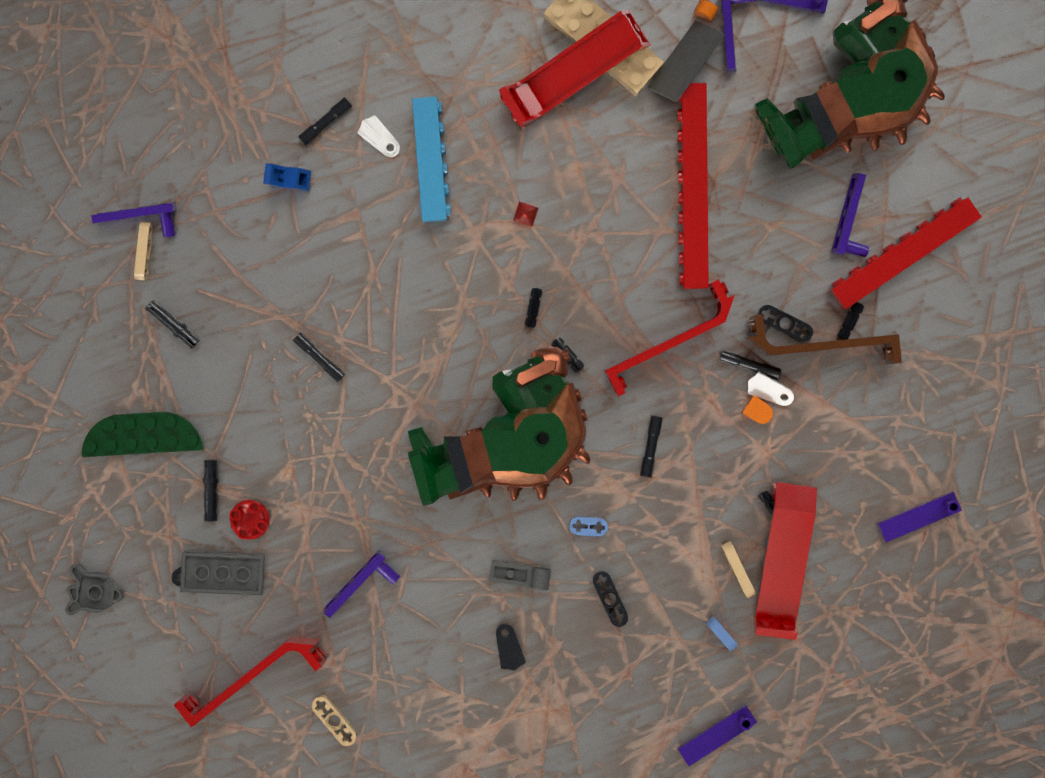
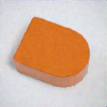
M699 0L693 14L712 23L719 8L708 0Z
M752 396L742 410L744 415L760 424L768 423L773 417L772 408L756 396Z

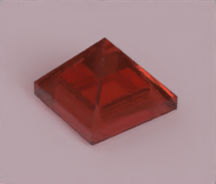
M519 201L513 221L532 227L539 208Z

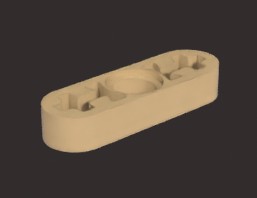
M141 221L139 225L134 270L135 280L146 281L148 278L153 234L152 222Z
M731 541L721 545L745 597L749 598L755 595V590Z
M317 696L312 702L314 713L341 745L351 746L354 744L357 732L327 696ZM318 700L320 702H326V705L324 707L327 711H329L330 708L333 710L328 713L326 718L323 716L326 713V711L323 708H317ZM332 715L338 716L340 724L332 726L329 723V717ZM343 724L346 725V726L343 728V730H344L347 734H348L349 732L352 733V736H351V739H352V740H351V741H350L349 739H346V740L343 739L344 733H343L341 730H340L339 733H337V731H336V730L340 729Z

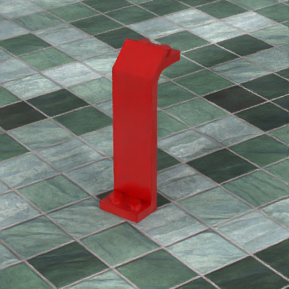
M620 11L524 79L499 89L500 98L511 111L513 120L522 128L544 116L637 51L645 50L651 44L631 11Z
M718 279L709 284V289L718 307L717 313L712 319L604 370L616 396L619 397L625 394L624 389L627 388L623 377H618L617 374L726 322L735 295L727 297L726 294L729 291L724 282L720 283Z
M776 482L772 487L774 507L753 625L755 635L796 640L798 634L796 620L816 516L817 488Z
M291 636L201 709L198 706L199 702L188 693L177 701L174 707L192 728L289 651H297L302 654L314 671H317L326 662L324 658L326 656L325 652L319 646H315L320 639Z

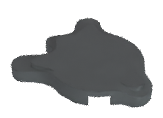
M78 564L70 567L69 571L76 580V585H71L67 588V593L71 599L65 608L68 615H74L78 611L99 613L108 609L115 602L122 600L123 591L105 573L88 572Z

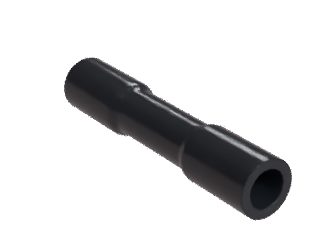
M344 97L315 124L308 127L298 137L305 145L309 144L329 124L348 111L352 105Z
M300 332L294 338L293 342L322 366L324 371L337 383L345 376V373L322 354L304 334Z
M722 350L720 355V362L757 373L761 372L775 380H778L781 373V368L759 363L726 350Z
M651 415L640 476L652 478L655 463L654 457L663 417Z

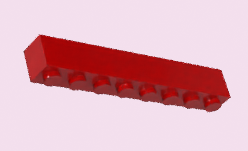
M961 197L950 203L951 208L946 211L943 208L933 215L935 219L929 223L925 220L916 226L918 230L911 234L909 231L899 238L901 242L895 246L891 243L882 249L884 253L877 257L875 254L865 261L867 265L861 269L857 266L848 272L850 276L843 280L841 277L831 284L833 288L829 292L840 308L846 310L982 218L970 198L967 197L963 200Z

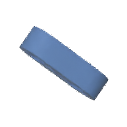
M576 516L571 519L569 524L571 532L575 535L599 537L605 535L608 530L607 522L599 517ZM577 520H581V524L587 525V528H580V531H576V528L572 525L576 524ZM600 521L601 525L605 526V528L601 529L600 533H597L595 528H590V525H597V522Z
M714 616L706 622L730 652L738 646L736 641Z

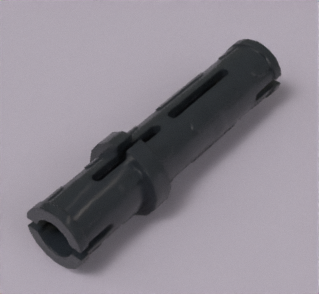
M152 300L148 304L149 306H146V311L150 312L174 333L173 336L175 338H180L190 349H193L197 345L196 342L200 341L199 338L187 329L185 324L177 321L155 300Z
M204 460V478H202V483H204V521L207 522L217 521V483L219 482V478H217V460Z

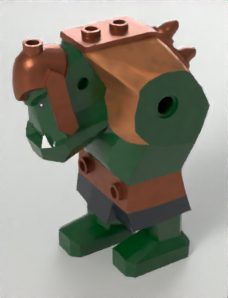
M867 0L868 6L865 7V12L853 20L842 22L832 32L834 46L852 63L841 71L833 84L831 81H828L819 86L820 90L813 95L796 98L794 100L795 109L786 114H783L768 98L754 105L755 111L777 155L782 154L789 169L798 166L805 157H808L813 162L837 147L843 148L849 153L851 152V139H866L867 142H870L871 149L876 151L879 148V140L882 139V136L892 134V136H896L900 145H904L907 140L908 126L914 120H920L925 125L930 124L931 119L924 105L927 99L932 97L944 100L945 94L941 88L936 86L935 80L938 73V65L932 47L928 46L925 40L926 35L923 29L919 28L916 20L909 22L906 19L908 12L904 3L908 0Z
M558 347L537 349L531 352V358L528 359L526 364L514 370L500 371L494 375L492 389L508 412L493 417L487 422L484 429L478 427L468 430L465 436H444V444L438 446L434 445L424 427L408 431L413 450L408 452V456L423 506L433 504L440 497L447 494L451 500L480 490L485 497L489 498L493 488L492 485L507 487L512 501L518 498L519 492L523 488L532 487L533 490L536 489L538 499L543 500L547 494V486H550L549 483L555 479L561 478L567 485L572 484V474L569 470L571 468L569 466L573 460L579 459L588 464L590 463V456L583 445L587 431L585 421H588L585 409L580 408L581 394L579 389L575 390L574 383H569L566 378L569 373L567 362L571 361L568 349L561 350Z

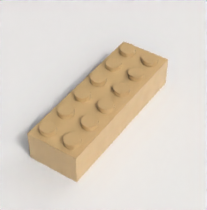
M554 0L544 12V18L573 43L611 18L593 0ZM646 48L645 50L637 51L607 73L636 97L661 69L664 62Z

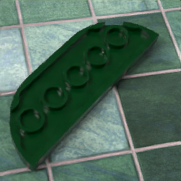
M172 412L119 414L102 419L90 429L83 442L82 457L204 450V443L197 428L179 414Z

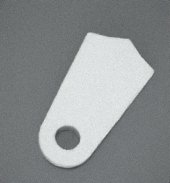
M376 115L362 120L357 133L385 156L390 158L397 156L400 151L399 143ZM389 144L394 145L393 151L387 150Z
M758 372L748 380V394L782 406L790 405L794 400V394L789 388L761 372ZM782 394H787L788 397H787V398H783L781 395H782Z

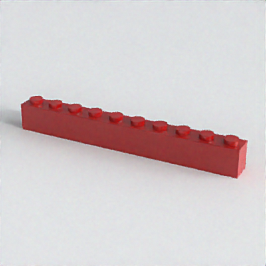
M690 83L678 100L681 101V109H677V122H681V130H677V142H681V150H678L677 153L678 163H681V171H678V183H681L682 191H678V203H682V212H678V224H682V232L678 233V243L682 244V252H679L678 260L679 265H682V273H679V285H683V290L709 289L707 83Z

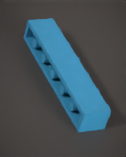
M437 96L412 98L422 222L448 221L447 216H451L450 204H446V196L449 195V184L444 182V175H448L447 163H443L442 155H446L445 142L441 143V135L444 134V123L439 120V114H443L442 102H438Z

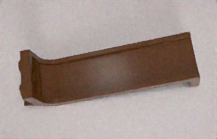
M763 315L751 316L750 321H747L748 332L752 333V337H745V339L766 356L884 344L881 353L882 359L886 360V364L902 363L899 334L773 346L765 337Z

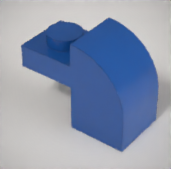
M266 163L263 184L282 189L309 191L311 171Z

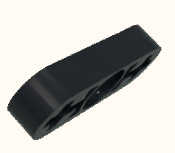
M764 305L759 308L757 315H763V318L764 314H762V311H767L768 309L771 310L770 314L773 316H777V313L780 314L776 319L775 325L772 324L774 319L769 317L766 320L764 319V324L801 342L812 338L813 328L809 324L771 305ZM783 317H787L791 321V326L788 329L780 327V320ZM795 322L798 323L797 328H807L808 336L801 338V333L794 330V334L790 333L795 326Z
M598 571L593 576L595 589L611 623L616 627H622L628 621L626 609L610 575L606 571ZM598 576L607 577L608 579L605 580L606 586L608 588L611 585L612 589H607L601 593L600 590H604L601 583H596L599 580ZM608 593L615 594V603L607 604L604 600L605 595ZM618 604H620L621 607H618L617 609L619 614L625 615L622 617L623 621H614L613 618L616 617L614 610L609 612L608 609L615 608Z

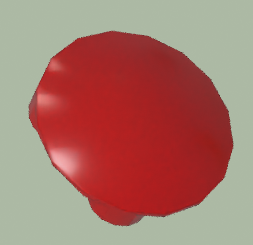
M250 499L241 501L230 511L229 520L231 528L240 539H257L269 527V513L265 506L258 501Z

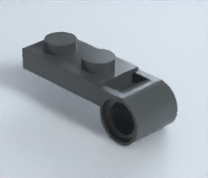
M492 560L489 581L526 586L538 590H549L551 569Z

